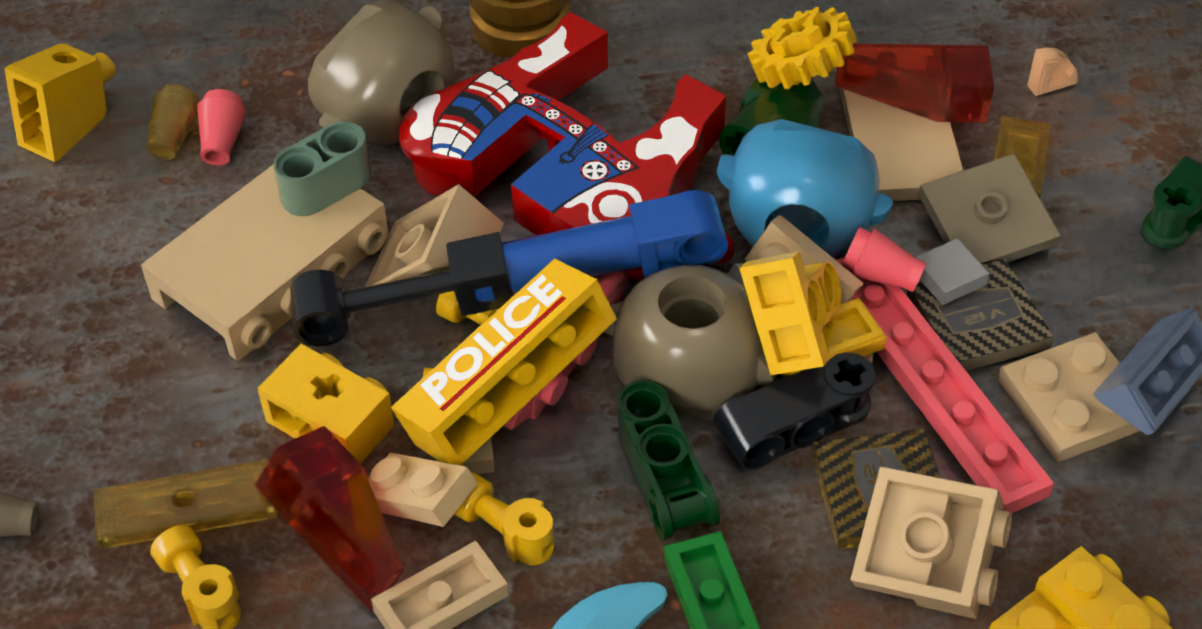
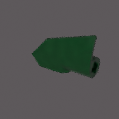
M812 77L809 85L804 86L800 82L798 85H793L790 89H784L782 82L774 88H769L766 81L760 83L756 78L747 89L739 112L719 134V146L722 153L734 156L743 137L759 124L784 119L817 128L824 96Z

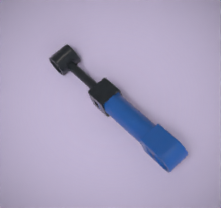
M692 190L629 204L631 216L503 243L500 232L448 242L446 249L449 270L345 291L344 281L332 271L322 269L310 270L297 276L290 286L293 333L298 341L306 345L315 347L329 346L338 343L346 336L348 332V319H350V313L452 291L455 293L461 315L463 316L499 309L554 258L591 277L642 267L644 278L669 267L681 265L708 266L724 256L727 252L728 241L715 197L705 191Z

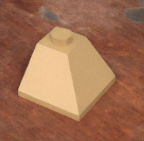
M458 184L394 222L365 287L449 270L446 249L448 242L501 232L504 222Z

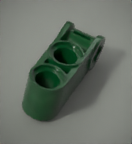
M639 380L627 384L620 391L618 397L619 441L648 505L651 521L661 541L672 539L674 531L705 523L708 527L719 525L720 511L714 489L708 477L703 474L688 437L668 397V393L661 385L653 381Z

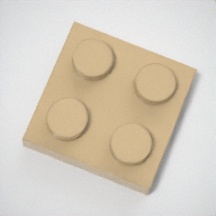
M1096 332L1007 364L1000 369L999 383L1057 463L1140 431L1099 402L1093 394L1119 365V361Z

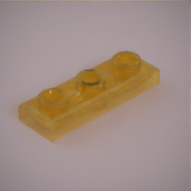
M270 459L94 489L95 537L100 549L155 540L168 528L180 524L189 525L194 532L278 517Z

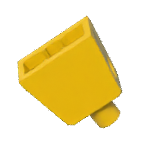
M57 44L5 67L18 146L52 162H57L104 119L107 108L103 84L116 75L113 61L104 53L99 52L90 55L68 44Z

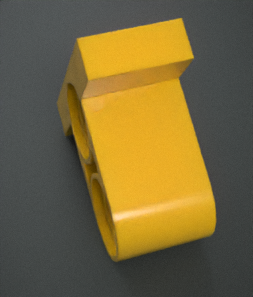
M800 251L746 261L739 269L770 375L825 366L830 356L822 328L841 305V286L833 264L830 261L804 266Z

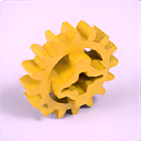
M815 7L812 10H806L804 13L797 11L794 17L790 19L780 18L769 29L762 30L761 33L764 38L752 41L753 50L748 52V57L760 83L766 81L769 88H774L782 82L784 89H790L793 85H798L800 82L804 86L809 85L811 77L820 76L825 78L829 76V73L835 67H842L845 64L842 56L854 54L853 44L857 43V38L846 12L838 14L836 8L831 7L822 13L820 7Z

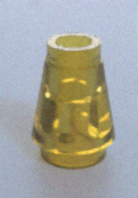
M167 84L161 88L160 92L154 94L146 150L150 155L162 160L173 159L176 151H178L198 119L197 105L199 98L189 88L178 84Z

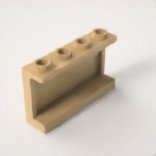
M273 164L141 264L151 299L164 309H167L174 302L182 305L221 334L225 339L229 355L240 361L252 350L263 346L274 332L292 318L290 286L297 276L310 270L322 269L336 273L343 280L351 269L367 256L381 249L389 235L384 203L360 188L313 215H292L284 209L281 203Z

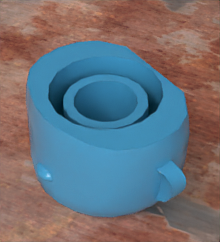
M784 119L756 125L743 137L735 155H722L717 167V176L720 182L729 189V206L735 225L743 238L752 246L756 244L770 222L781 215L832 258L836 259L847 254L859 227L868 230L872 225L881 224L887 219L893 205L891 197L878 192L880 178L875 155L857 138Z

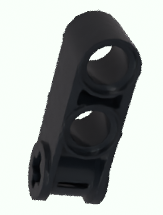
M847 352L837 354L829 359L823 367L805 369L796 374L785 375L773 384L749 394H742L730 399L715 413L713 419L714 426L743 469L755 470L761 468L780 456L798 448L811 446L830 434L851 425L859 424L866 419L870 412L871 404L868 392H870L874 385L875 369L868 359L859 354Z

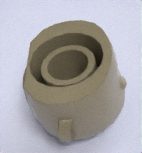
M379 0L366 4L316 56L308 77V95L314 108L322 114L319 119V125L322 129L336 122L347 121L362 127L366 135V141L378 145L400 143L399 129L407 111L423 97L454 84L453 54L444 37L446 30L445 22L436 8L432 6L423 7L417 13L397 2Z
M681 265L666 268L647 276L636 284L623 302L610 305L617 320L604 333L613 336V360L617 377L624 386L639 380L656 382L666 390L676 411L704 421H713L718 409L730 399L742 394H749L773 384L778 378V374L770 375L745 287L728 274L715 268L701 265Z

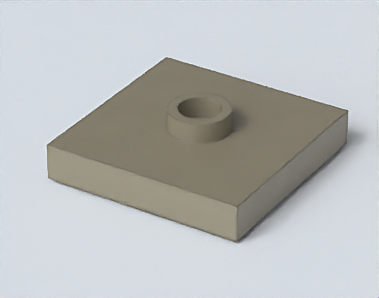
M1015 154L920 185L918 195L944 244L958 238L981 265L1005 258L1010 262L1057 246L1061 235Z

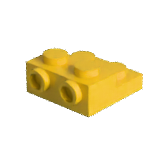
M1080 546L1040 576L1035 590L992 622L989 629L1173 628L1169 626V615L1159 601L1151 596L1138 598L1122 583V572L1110 557L1104 554H1097L1093 557L1086 549Z

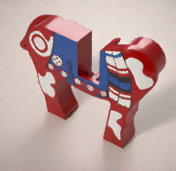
M569 12L560 20L549 35L530 46L522 48L507 61L476 76L429 94L417 101L407 111L401 122L399 142L404 154L413 162L417 183L426 192L439 196L459 184L472 196H476L541 139H548L549 152L511 184L514 221L534 235H541L631 216L629 204L688 191L694 185L703 157L719 139V134L725 127L726 95L686 74L677 82L675 96L668 112L656 125L636 137L620 143L617 142L609 133L588 117L559 101L608 69V32ZM725 232L728 241L727 252L721 259L708 266L726 264L732 259L735 246L727 232ZM642 267L627 270L628 280L645 279Z

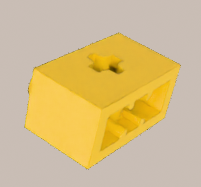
M300 344L257 388L267 423L351 472L355 471L395 427L390 394L380 382L371 377L362 378L344 368L341 362L328 353L319 354L303 344Z

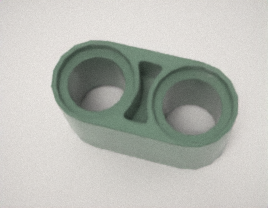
M347 121L336 122L284 149L277 155L274 160V170L284 209L292 215L310 216L368 183L371 177V167L366 135L362 127Z

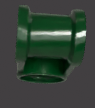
M1189 156L1183 157L1171 173L1156 186L1153 192L1154 208L1146 215L1141 225L1142 235L1152 245L1163 249L1179 248L1202 226V163Z

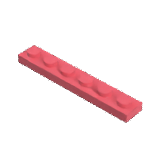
M845 257L838 259L836 261L842 265V262ZM858 278L864 284L851 300L860 298L887 336L885 348L878 351L877 354L977 486L999 490L1004 503L1003 511L1011 513L1050 497L1054 482L903 290L897 286Z

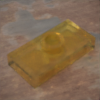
M1001 116L993 160L1015 154L1040 198L1051 124Z

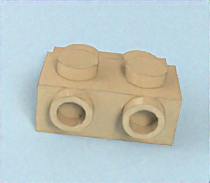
M880 467L850 581L855 587L913 599L916 605L977 619L980 604L991 606L995 598L998 570L991 569L989 566L994 546L1005 548L1007 545L1012 524V513L1003 511L1004 503L997 489Z

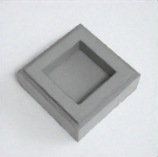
M958 238L915 257L926 262L920 280L942 305L987 285L989 272Z

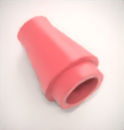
M214 89L205 93L203 99L197 105L201 142L200 158L210 165H225L230 161L231 151L247 113L243 106V101L238 94L225 89Z
M859 227L842 262V266L853 271L852 274L857 278L897 286L913 292L925 269L926 262L915 258L876 228H873L872 232Z

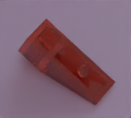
M853 44L854 54L842 56L845 64L842 67H836V87L936 122L987 123L994 90L988 45Z
M325 426L277 446L254 486L366 608L372 612L371 599L393 587L404 572V568L363 466Z

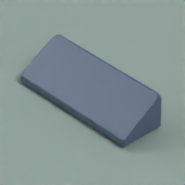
M1193 307L1158 320L1093 393L1099 402L1146 435L1156 432L1202 375V321Z

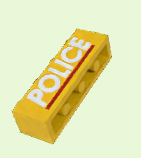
M554 258L391 406V409L413 443L439 462L461 466L617 320L598 280Z

